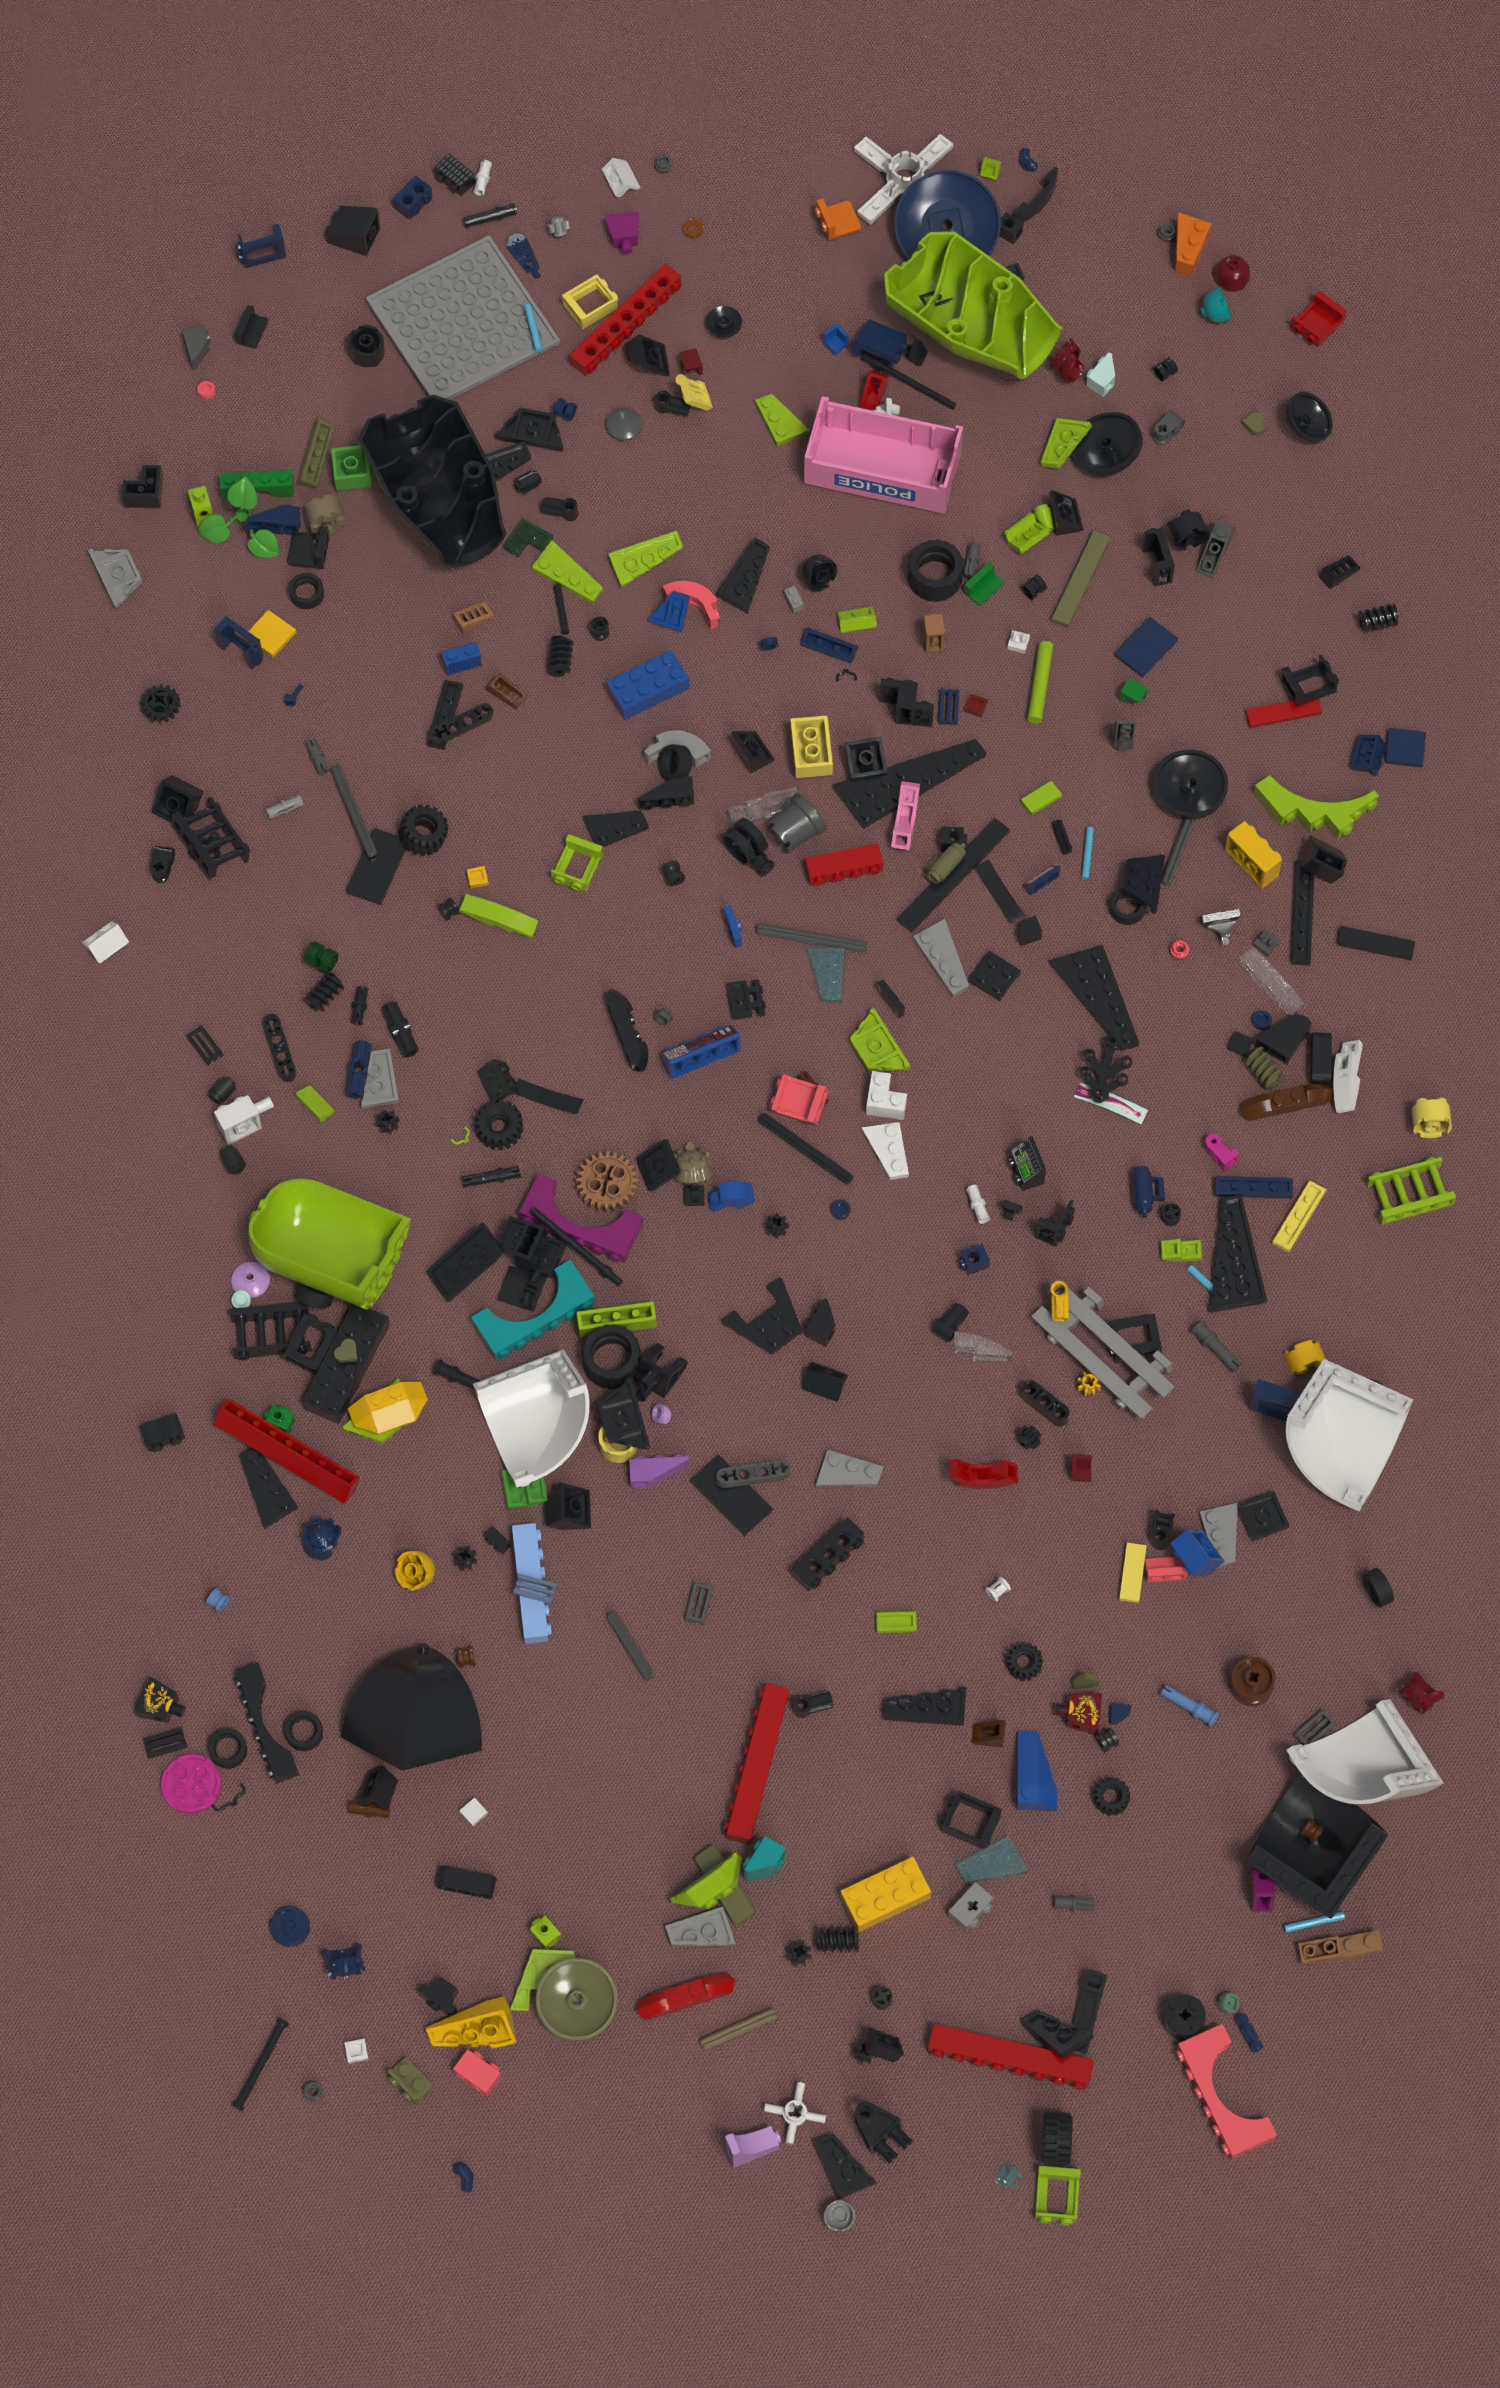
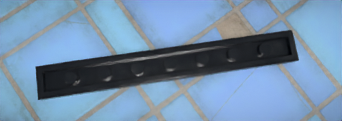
M995 818L965 849L966 853L963 859L942 882L938 884L932 883L898 918V922L912 933L1009 833L1010 829Z

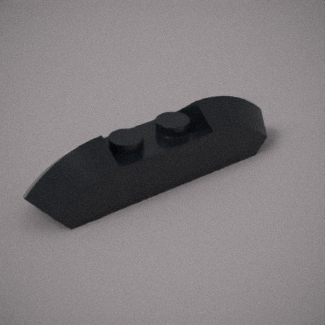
M611 989L606 995V1005L631 1070L644 1072L648 1063V1047L646 1042L641 1041L639 1031L634 1030L633 1025H635L632 1014H630L633 1011V1007L625 996Z

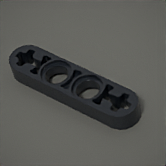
M483 703L433 727L429 734V740L435 745H440L490 721L494 713L493 707ZM482 710H484L485 712L488 711V715H487V716H486V714H482V715H480V714L482 713ZM468 716L472 717L474 719V723L467 724L464 718ZM455 724L458 726V731L452 732L448 726ZM435 733L441 734L440 739L438 736L434 737Z
M268 1014L263 1019V1025L279 1076L282 1081L291 1082L296 1078V1069L280 1019L276 1014ZM271 1020H273L276 1030L272 1031L269 1024ZM280 1036L282 1041L275 1044L272 1042V1038ZM284 1052L288 1056L285 1060H279L277 1055ZM285 1065H287L290 1072L289 1076L285 1074Z

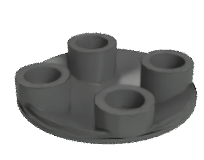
M619 408L608 416L606 428L617 441L622 442L635 437L641 432L642 420L636 411L629 408Z

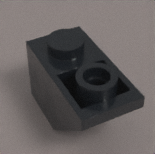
M824 1298L822 1303L816 1305L814 1309L815 1315L812 1319L809 1318L804 1329H806L807 1338L826 1347L835 1333V1321L829 1302Z

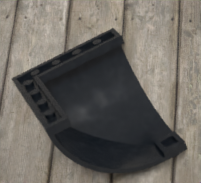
M424 1643L392 1654L380 1662L364 1678L350 1701L342 1727L341 1738L402 1771L482 1751L480 1719L475 1700L467 1682L457 1667L445 1655Z
M1300 1772L1264 1826L1246 1862L1332 1919L1389 1835L1375 1819L1358 1805L1341 1802L1323 1794L1311 1785ZM1310 1818L1315 1821V1824L1324 1827L1313 1844L1309 1841L1308 1837L1299 1834Z

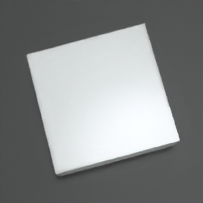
M475 1798L459 1810L460 1814L472 1827L488 1814Z
M365 2038L344 2042L348 2064L369 2060Z

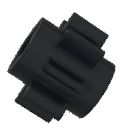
M384 1110V1113L377 1115L379 1121L376 1122V1126L381 1127V1133L389 1132V1134H392L394 1129L398 1130L396 1123L400 1122L399 1117H395L394 1111L387 1112Z
M778 1213L773 1217L768 1216L769 1222L765 1223V1228H770L768 1229V1235L772 1234L775 1238H778L781 1234L785 1236V1229L789 1228V1223H785L786 1216L781 1217Z
M1024 1425L1018 1431L1017 1435L1019 1438L1017 1441L1023 1448L1029 1449L1032 1447L1035 1449L1040 1444L1041 1439L1039 1437L1041 1433L1034 1426L1031 1425L1027 1428Z
M469 1546L463 1549L459 1547L458 1554H453L454 1558L458 1559L454 1562L455 1566L460 1565L462 1571L467 1568L472 1570L473 1563H478L477 1559L473 1558L477 1555L476 1551L471 1552Z
M793 1941V1948H787V1952L792 1954L788 1957V1961L793 1960L795 1967L800 1963L806 1966V1959H812V1955L807 1954V1952H810L811 1946L806 1947L804 1941L801 1944ZM799 1950L803 1951V1954H801L800 1957L796 1956V1953H798Z
M859 2039V2046H853V2050L858 2051L853 2055V2058H859L861 2065L866 2061L871 2064V2058L877 2057L862 2053V2048H865L866 2042Z

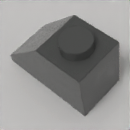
M203 326L182 331L193 370L197 369L209 351L208 343L211 342L209 332H205Z

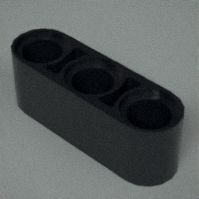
M1312 1032L1311 1084L1330 1085L1332 1033Z
M1033 1380L1023 1383L1021 1398L1024 1402L1055 1426L1062 1427L1067 1424L1069 1408ZM1032 1389L1035 1393L1028 1394L1025 1390ZM1048 1401L1050 1405L1043 1406L1040 1402ZM1063 1413L1065 1417L1058 1418L1055 1414Z
M440 1866L435 1887L445 1891L492 1899L497 1878L484 1873Z

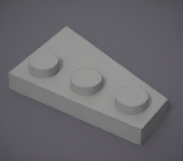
M1238 1503L1200 1511L1199 1513L1206 1536L1225 1561L1218 1568L1235 1564Z

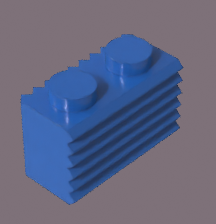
M477 642L441 651L442 662L448 676L482 666L481 653Z

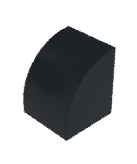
M1036 915L1023 922L1020 929V946L1042 939V929Z

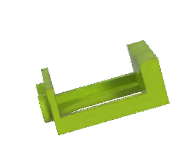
M568 834L565 840L566 846L555 870H551V878L557 884H565L571 886L576 891L582 890L586 892L603 857V846ZM574 852L591 857L581 879L565 874Z
M1039 2166L1035 2219L1045 2224H1050L1052 2221H1060L1061 2225L1068 2226L1077 2223L1081 2169ZM1048 2179L1069 2181L1067 2210L1064 2215L1052 2214L1047 2211Z

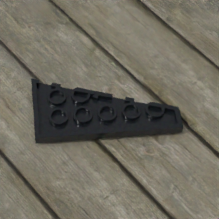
M1103 945L1049 960L1051 967L1055 968L1060 978L1069 985L1074 995L1088 1012L1092 1013L1097 1023L1101 1024L1105 1029L1107 1035L1118 1036L1120 1039V1051L1139 1046L1137 1035Z
M1242 1195L1222 1199L1210 1313L1267 1303Z

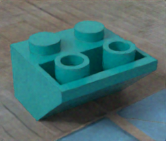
M765 1836L762 1841L758 1840L753 1849L755 1852L752 1858L748 1857L743 1865L744 1880L746 1882L776 1876L786 1859V1848Z

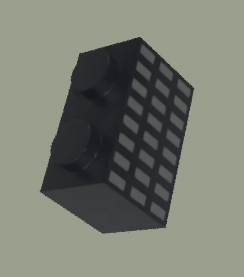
M451 154L445 156L434 166L436 179L440 183L446 184L453 193L462 196L475 184V173Z

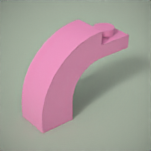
M904 781L901 783L898 811L891 844L892 848L910 850L917 815L920 784Z

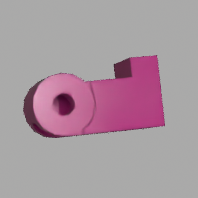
M1214 1133L1206 1137L1205 1150L1223 1171L1239 1161V1152L1235 1148L1230 1151L1222 1143V1138L1218 1134Z

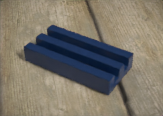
M941 688L939 724L957 725L959 689L952 691V689L945 690V688ZM944 695H948L947 720H943ZM952 696H955L954 720H950Z

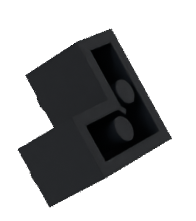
M143 465L141 481L123 480L122 499L124 507L161 508L163 485L161 465Z

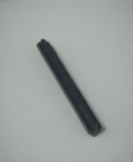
M763 1113L760 1116L759 1123L845 1184L851 1183L854 1178L851 1173L768 1114Z

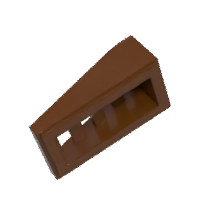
M500 673L496 675L486 689L489 693L516 710L528 696ZM504 687L507 688L505 693L502 692ZM510 691L514 692L511 697L507 696ZM516 695H519L520 698L516 702L513 701Z

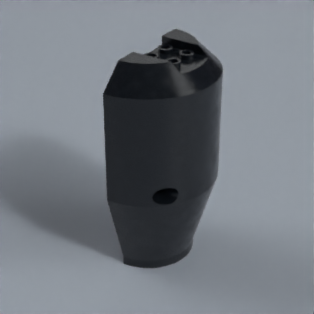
M431 395L417 400V408H410L406 412L394 414L389 418H386L385 414L382 413L367 419L358 442L394 513L439 557L444 565L460 567L474 563L492 553L502 543L506 530L503 526L494 470L458 402L437 395Z

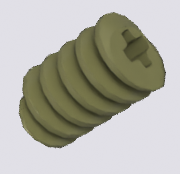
M1259 1047L1248 1057L1246 1065L1251 1067V1071L1256 1073V1077L1260 1078L1261 1083L1265 1084L1266 1089L1275 1088L1284 1081L1286 1074L1280 1076L1282 1069L1276 1071L1275 1069L1278 1064L1271 1065L1273 1058L1266 1060L1268 1053L1261 1054L1264 1048Z

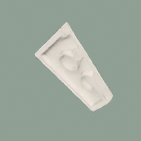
M900 1123L862 1127L864 1136H866L872 1150L876 1153L889 1180L909 1177Z

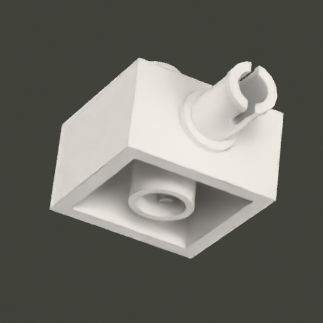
M248 1095L238 1097L233 1103L222 1105L214 1111L217 1126L227 1145L262 1129L259 1114L274 1108L269 1096L255 1104L252 1103Z

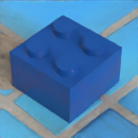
M1187 1529L1170 1543L1174 1548V1554L1179 1559H1182L1185 1563L1184 1568L1189 1574L1208 1576L1225 1562L1203 1530Z

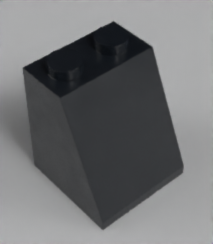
M340 206L338 211L334 212L332 223L330 226H327L325 231L328 244L367 257L381 229L378 209L372 207Z

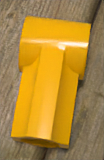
M1055 1281L1050 1289L1052 1295V1321L1065 1322L1069 1320V1290L1065 1282ZM1058 1288L1065 1289L1062 1295L1055 1294Z

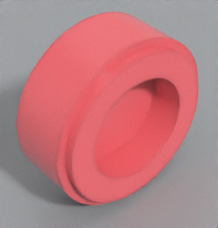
M203 381L197 387L199 397L204 400L213 398L216 393L215 386L210 381Z

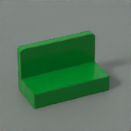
M990 561L964 586V594L979 606L983 605L1004 584V580L994 573L995 565Z

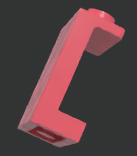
M783 1074L782 1078L778 1079L776 1086L778 1090L776 1096L772 1097L771 1110L775 1113L818 1126L829 1089L826 1086L815 1085Z

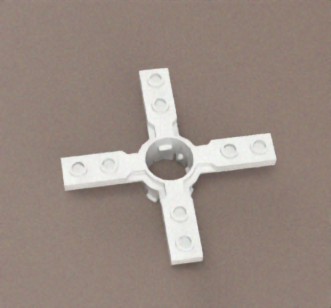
M939 134L918 155L911 153L909 157V151H902V157L900 158V153L892 157L869 138H863L854 147V152L877 170L884 171L887 174V184L857 211V215L871 225L894 203V200L900 194H903L913 182L924 176L926 170H930L953 148V143ZM907 169L916 174L912 176V181H910V177H903V182H901V176L896 172Z

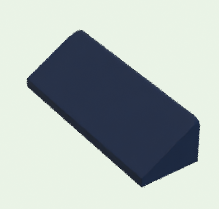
M806 628L801 642L802 646L849 663L853 662L859 646L812 628Z

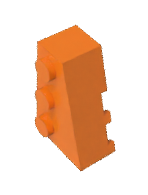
M1178 212L1175 272L1189 277L1193 276L1209 239L1212 223Z

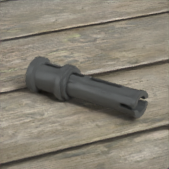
M1204 1320L1198 1323L1191 1331L1192 1334H1196L1203 1341L1202 1344L1204 1346H1209L1230 1370L1235 1372L1242 1365L1241 1362L1217 1339V1334L1205 1325L1206 1322Z

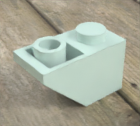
M1110 352L1105 357L1102 356L1094 369H1090L1086 375V386L1102 397L1110 391L1115 383L1114 364Z

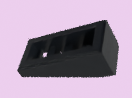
M1348 555L1322 568L1319 578L1331 589L1359 571L1361 567Z

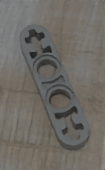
M775 1460L722 1468L717 1472L716 1484L721 1488H730L784 1480L789 1476L791 1466L785 1460ZM779 1467H782L785 1472L782 1473L781 1470H778ZM765 1469L768 1475L760 1476L757 1471ZM742 1471L747 1472L749 1478L742 1479L738 1473ZM722 1475H725L728 1480L725 1481L724 1478H721Z

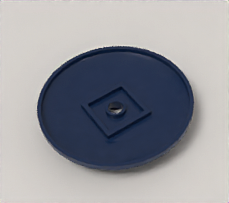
M940 170L920 177L906 189L897 205L894 228L899 247L908 260L917 251L918 242L929 232H956L990 256L999 239L1001 217L993 194L980 180L964 172ZM950 221L953 225L952 228L949 230L944 229L942 226L943 222Z

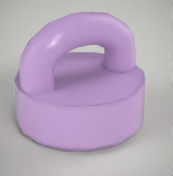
M661 1403L656 1404L652 1409V1420L660 1424L669 1423L671 1419L669 1407Z

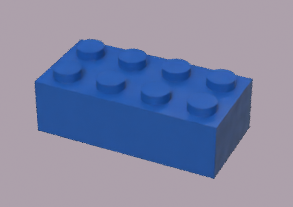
M672 650L607 681V692L624 720L689 689V678Z

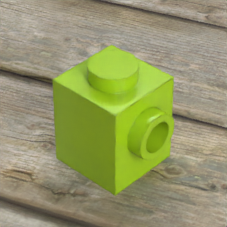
M546 1916L542 1919L540 1917L531 1924L530 1933L544 1950H549L562 1939L561 1933Z

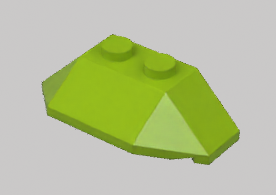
M735 1852L670 1899L671 1902L699 1909L714 1907L718 1899L722 1896L725 1898L734 1892L733 1889L738 1884L742 1856Z

